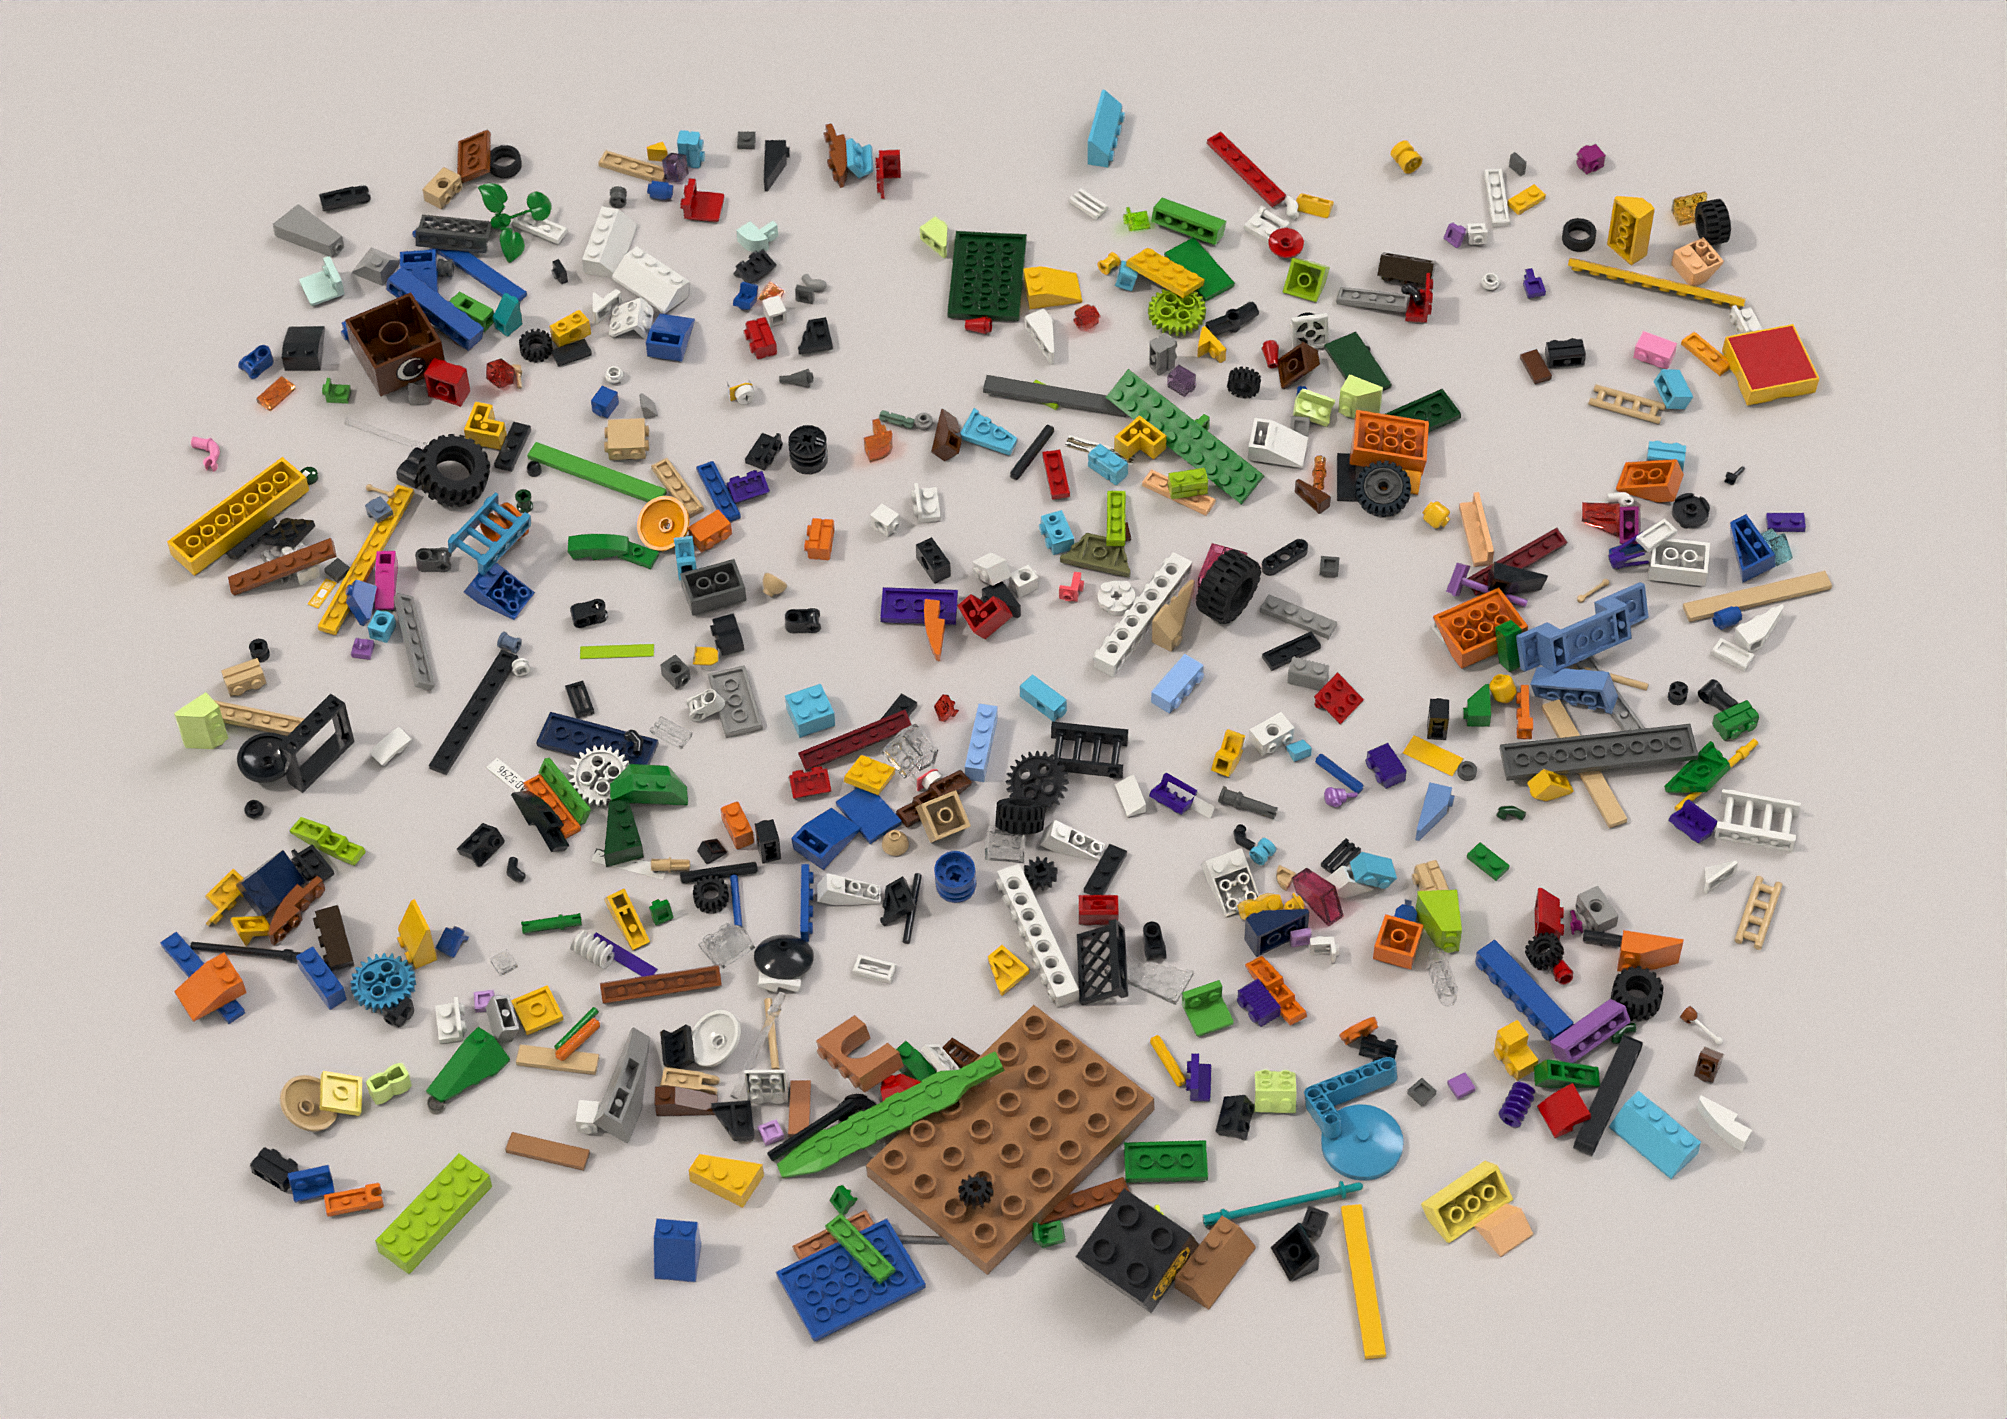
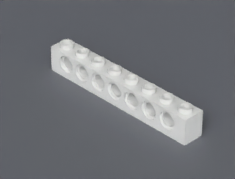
M1174 552L1169 558L1167 557L1164 560L1162 568L1159 571L1157 570L1153 575L1152 581L1144 586L1140 597L1137 596L1131 609L1125 611L1123 619L1120 623H1116L1112 634L1105 638L1103 646L1095 651L1093 655L1094 668L1112 677L1117 674L1152 627L1154 617L1165 604L1168 605L1171 598L1176 595L1191 575L1192 561Z
M1020 864L997 871V879L995 880L997 889L999 891L1002 890L1004 894L1002 896L1004 904L1011 909L1010 916L1012 921L1017 922L1019 936L1021 938L1024 937L1026 941V951L1028 954H1032L1034 968L1036 970L1039 969L1041 973L1039 975L1043 986L1046 985L1048 988L1049 1000L1051 1002L1054 1001L1056 1007L1079 1000L1078 986Z

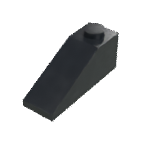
M765 140L764 191H769L787 165V158H790V147H787L786 140Z

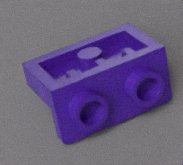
M757 470L747 473V476L741 478L740 476L732 477L726 485L735 504L770 492L763 471L757 472Z

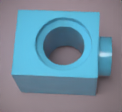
M376 610L367 627L370 638L388 643L396 628L394 615L387 611Z

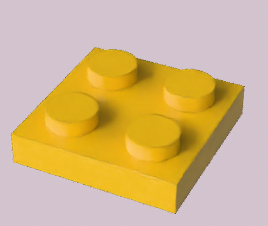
M860 755L844 776V782L879 795L895 775L896 768Z
M548 985L511 1000L526 1035L564 1020Z

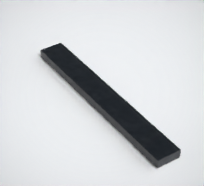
M504 650L499 652L430 762L429 769L444 775L448 774L513 670L512 663L519 659L517 655Z

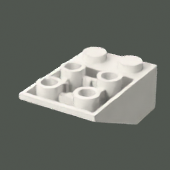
M1254 418L1248 448V460L1303 468L1308 437L1273 420Z
M1242 848L1201 863L1207 882L1225 917L1238 913L1237 905L1247 899H1256L1259 896Z
M744 1070L747 1099L751 1103L781 1104L789 1102V1075L787 1070Z

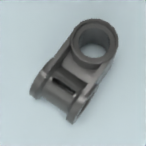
M446 547L420 548L415 553L417 569L421 572H447L451 569L450 557L452 553L448 552Z

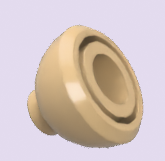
M765 573L763 576L764 590L762 592L773 597V595L782 593L787 588V584L776 576Z
M898 830L889 831L882 839V849L885 853L892 856L905 853L909 847L907 836Z

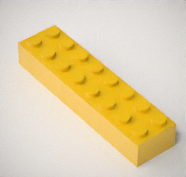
M281 457L168 540L167 544L170 554L195 576L268 520L309 491L306 477L285 458Z

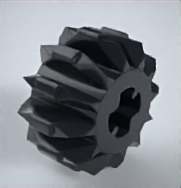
M977 1173L972 1178L969 1174L968 1180L962 1179L961 1186L958 1187L960 1201H964L966 1207L972 1205L974 1210L977 1205L983 1209L984 1203L990 1204V1197L994 1195L992 1182L987 1180L986 1175L980 1178Z

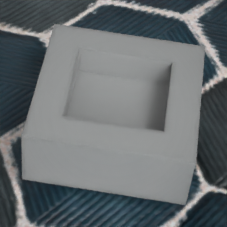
M1291 416L1290 429L1308 436L1310 417Z

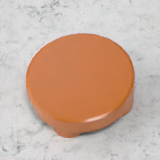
M1370 1017L1347 1028L1339 1036L1345 1045L1356 1041L1361 1034L1362 1036H1367L1373 1033V1030L1379 1028L1378 1022L1375 1017Z

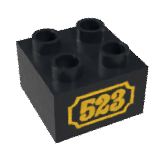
M1123 1188L1075 1257L1084 1268L1152 1313L1174 1282L1177 1273L1199 1244L1190 1232Z

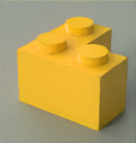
M475 402L464 428L465 438L475 440L474 443L476 445L480 444L483 447L500 450L507 437L505 423L495 421L493 405Z
M1138 416L1114 436V450L1127 460L1139 450L1154 460L1166 450V435L1141 416Z
M1518 1020L1497 1030L1494 1047L1495 1057L1503 1062L1507 1073L1510 1076L1513 1075L1516 1081L1534 1072V1066L1539 1061L1528 1047L1529 1034Z

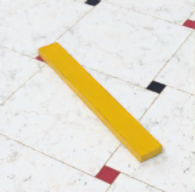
M1362 1204L1341 1206L1365 1359L1386 1357V1350Z

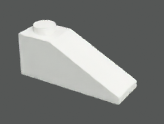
M1043 308L1025 316V329L1049 363L1054 364V320L1052 315L1048 314Z

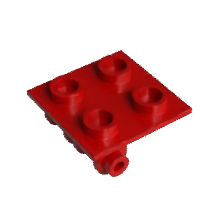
M1337 672L1314 696V705L1318 709L1325 708L1341 724L1364 699Z

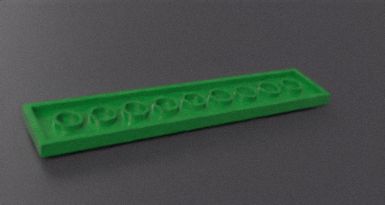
M1128 369L1106 396L1109 401L1133 420L1141 416L1166 435V446L1195 469L1205 468L1207 478L1241 505L1265 477L1260 471Z

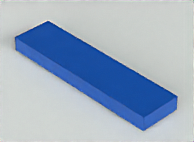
M714 461L696 466V470L716 510L719 509L729 522L740 519L741 514Z

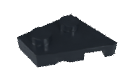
M750 1100L711 1103V1110L733 1141L754 1140Z

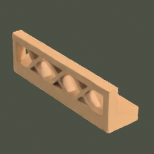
M1475 492L1473 493V501L1460 503L1459 510L1473 566L1477 567L1492 564L1494 549L1480 494Z

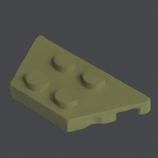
M1086 533L1081 537L1080 541L1071 546V550L1068 553L1062 554L1060 557V562L1128 578H1130L1131 573L1125 547L1106 546L1107 537Z

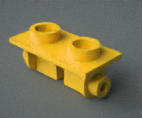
M1292 893V898L1285 903L1284 910L1305 909V904L1300 896L1296 897L1295 893Z

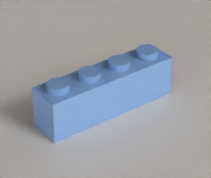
M978 704L965 763V775L972 781H985L998 721V706Z

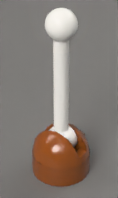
M1688 1006L1683 1011L1680 1018L1684 1022H1695L1715 1040L1717 1045L1722 1044L1723 1040L1721 1037H1717L1697 1020L1698 1015L1693 1007Z

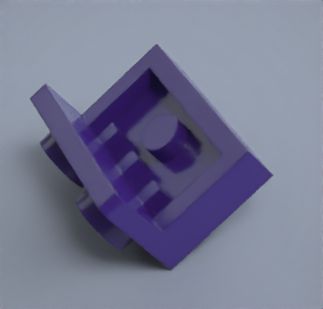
M1165 773L1161 783L1150 791L1149 796L1158 803L1164 804L1174 812L1182 815L1191 808L1194 797L1191 800L1185 801V796L1180 798L1177 796V792H1169L1168 782L1189 792L1194 797L1198 791L1174 776Z
M1689 799L1685 801L1680 810L1671 814L1668 820L1698 844L1709 838L1717 825L1716 819Z
M1191 1053V1061H1187V1073H1191V1078L1186 1079V1091H1190V1101H1210L1212 1065L1199 1064V1053Z

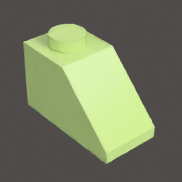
M935 216L920 227V239L940 256L946 258L948 227L944 221L939 220Z

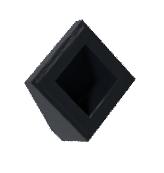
M718 839L702 841L697 849L698 854L706 864L717 860L727 853Z

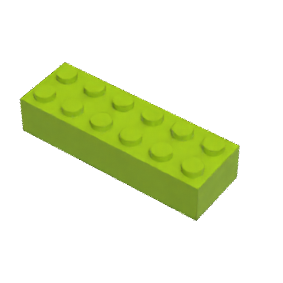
M458 1153L375 1240L378 1252L407 1274H410L492 1188L490 1175Z

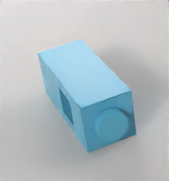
M1032 674L1020 685V697L1050 720L1055 722L1059 717L1061 718L1065 715L1067 699Z

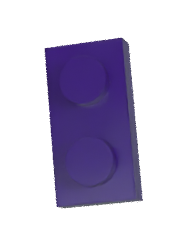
M1766 513L1767 532H1805L1804 513Z

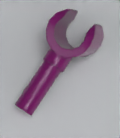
M1571 910V934L1574 935L1576 930L1581 931L1582 934V921L1578 920L1575 911Z

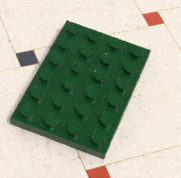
M956 231L947 312L948 318L976 319L987 316V318L992 320L1019 321L1027 234Z

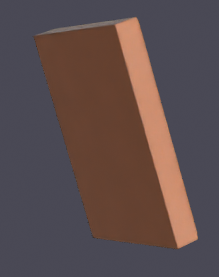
M488 129L458 141L457 174L461 175L462 183L490 173L491 133Z

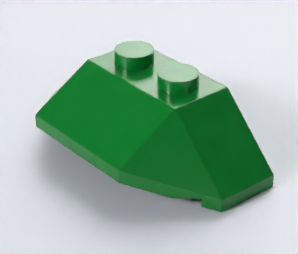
M629 764L610 783V802L628 798L629 803L688 805L687 786L669 766Z

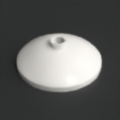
M726 1010L712 1011L702 1017L692 1029L694 1058L698 1065L703 1067L716 1066L728 1059L736 1049L740 1039L741 1028L738 1019L732 1013Z

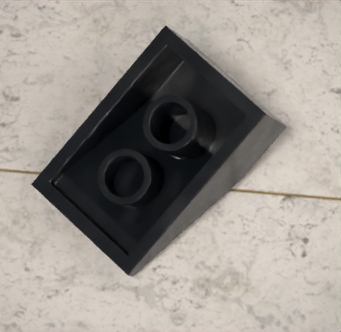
M325 326L288 327L281 357L285 371L321 370Z

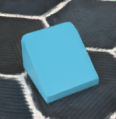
M1303 739L1285 746L1294 762L1309 757L1312 753L1311 746Z

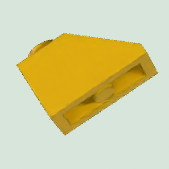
M1546 769L1540 771L1527 782L1530 794L1535 799L1543 801L1553 800L1574 792L1566 776Z

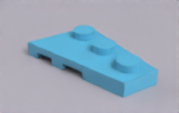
M975 408L960 432L962 440L1009 456L1017 444V437L1001 426H996L990 418L982 416Z

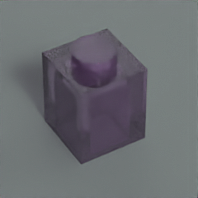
M671 152L662 160L665 179L679 182L689 174L686 155Z
M1178 364L1167 375V387L1185 397L1189 392H1193L1196 387V374Z

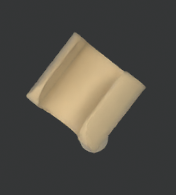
M512 364L511 375H516L517 388L520 389L522 388L521 365Z

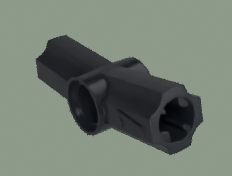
M1253 301L1248 302L1238 309H1229L1224 316L1205 322V326L1214 336L1227 331L1234 333L1240 330L1241 325L1258 316L1259 310Z

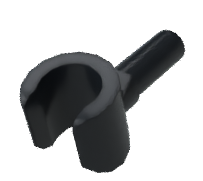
M1741 466L1734 473L1727 472L1724 482L1734 485L1737 477L1745 470V467Z

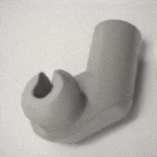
M804 274L801 277L806 287L814 288V291L825 290L827 287V283L824 280L812 279L809 274Z

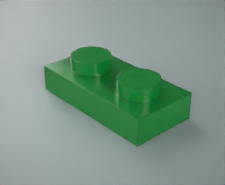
M1481 842L1467 853V859L1495 881L1509 870L1510 865Z

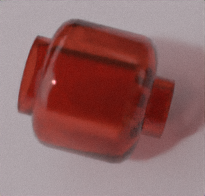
M1086 304L1074 312L1076 318L1073 321L1077 328L1081 327L1086 331L1097 325L1101 316L1094 305Z

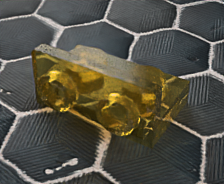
M1706 191L1673 199L1671 211L1679 226L1695 222L1697 203L1707 201L1708 194Z

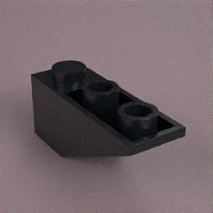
M1494 562L1488 573V591L1500 588L1504 595L1541 590L1548 575Z

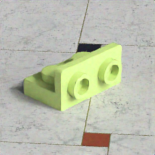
M1302 389L1295 398L1293 416L1310 417V422L1327 427L1330 422L1331 408L1335 404V399Z

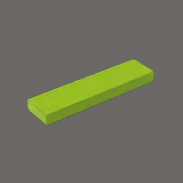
M1107 491L1106 546H1125L1126 491Z

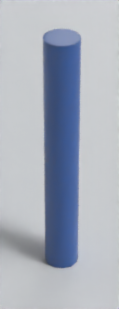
M731 875L735 929H741L742 917L738 876Z

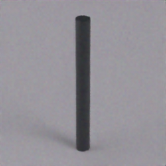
M920 873L914 874L911 890L916 907L922 878ZM916 908L907 913L902 940L904 944L910 943Z

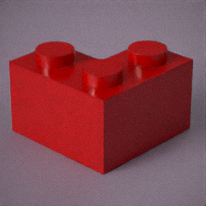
M970 594L957 605L973 633L983 639H987L1013 617L1006 603L995 596L984 603L981 599Z

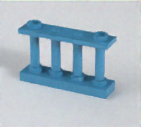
M496 492L491 497H488L484 501L483 506L456 534H452L448 539V552L452 553L458 547L476 559L478 572L483 576L531 526V516L528 513L524 512L521 517H516L498 505L499 495ZM494 510L512 522L513 525L509 529H504L487 518V516ZM480 523H483L501 535V538L497 542H493L476 531L475 528ZM470 535L487 546L489 550L485 554H480L463 541Z

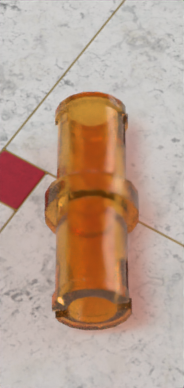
M1318 455L1314 458L1315 463L1312 470V476L1314 477L1313 487L1316 488L1317 485V489L1323 490L1325 487L1324 480L1327 476L1325 469L1326 458L1323 457L1322 461V455Z

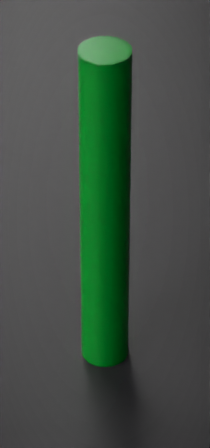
M592 1007L556 1043L554 1048L558 1050L598 1014V1010Z

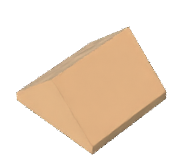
M1507 1203L1474 1225V1228L1500 1257L1533 1235L1522 1209Z

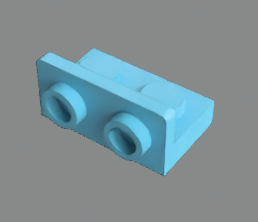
M853 138L846 140L847 167L858 178L874 171L872 146L868 144L861 147Z

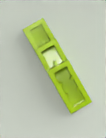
M300 817L289 830L291 834L307 844H313L316 849L353 866L366 853L364 847L349 842L346 836L332 832L329 826Z

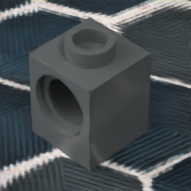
M676 654L660 664L662 676L675 689L686 685L691 679L689 667Z

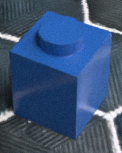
M601 386L591 400L592 412L605 418H609L619 404L618 392L605 386Z

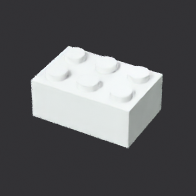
M1668 539L1651 550L1648 580L1705 586L1708 574L1710 543Z

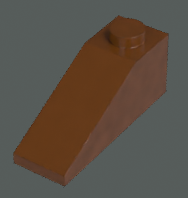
M677 1086L655 1087L656 1116L715 1115L711 1110V1103H718V1095Z

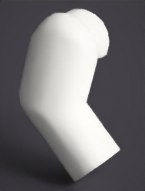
M1287 196L1284 199L1287 205V215L1291 219H1296L1299 216L1297 211L1298 203L1291 196Z

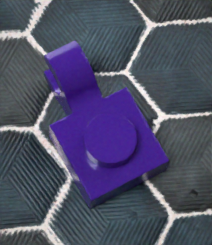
M1532 268L1525 269L1526 275H1524L1523 286L1528 299L1544 296L1546 290L1541 277L1535 278Z

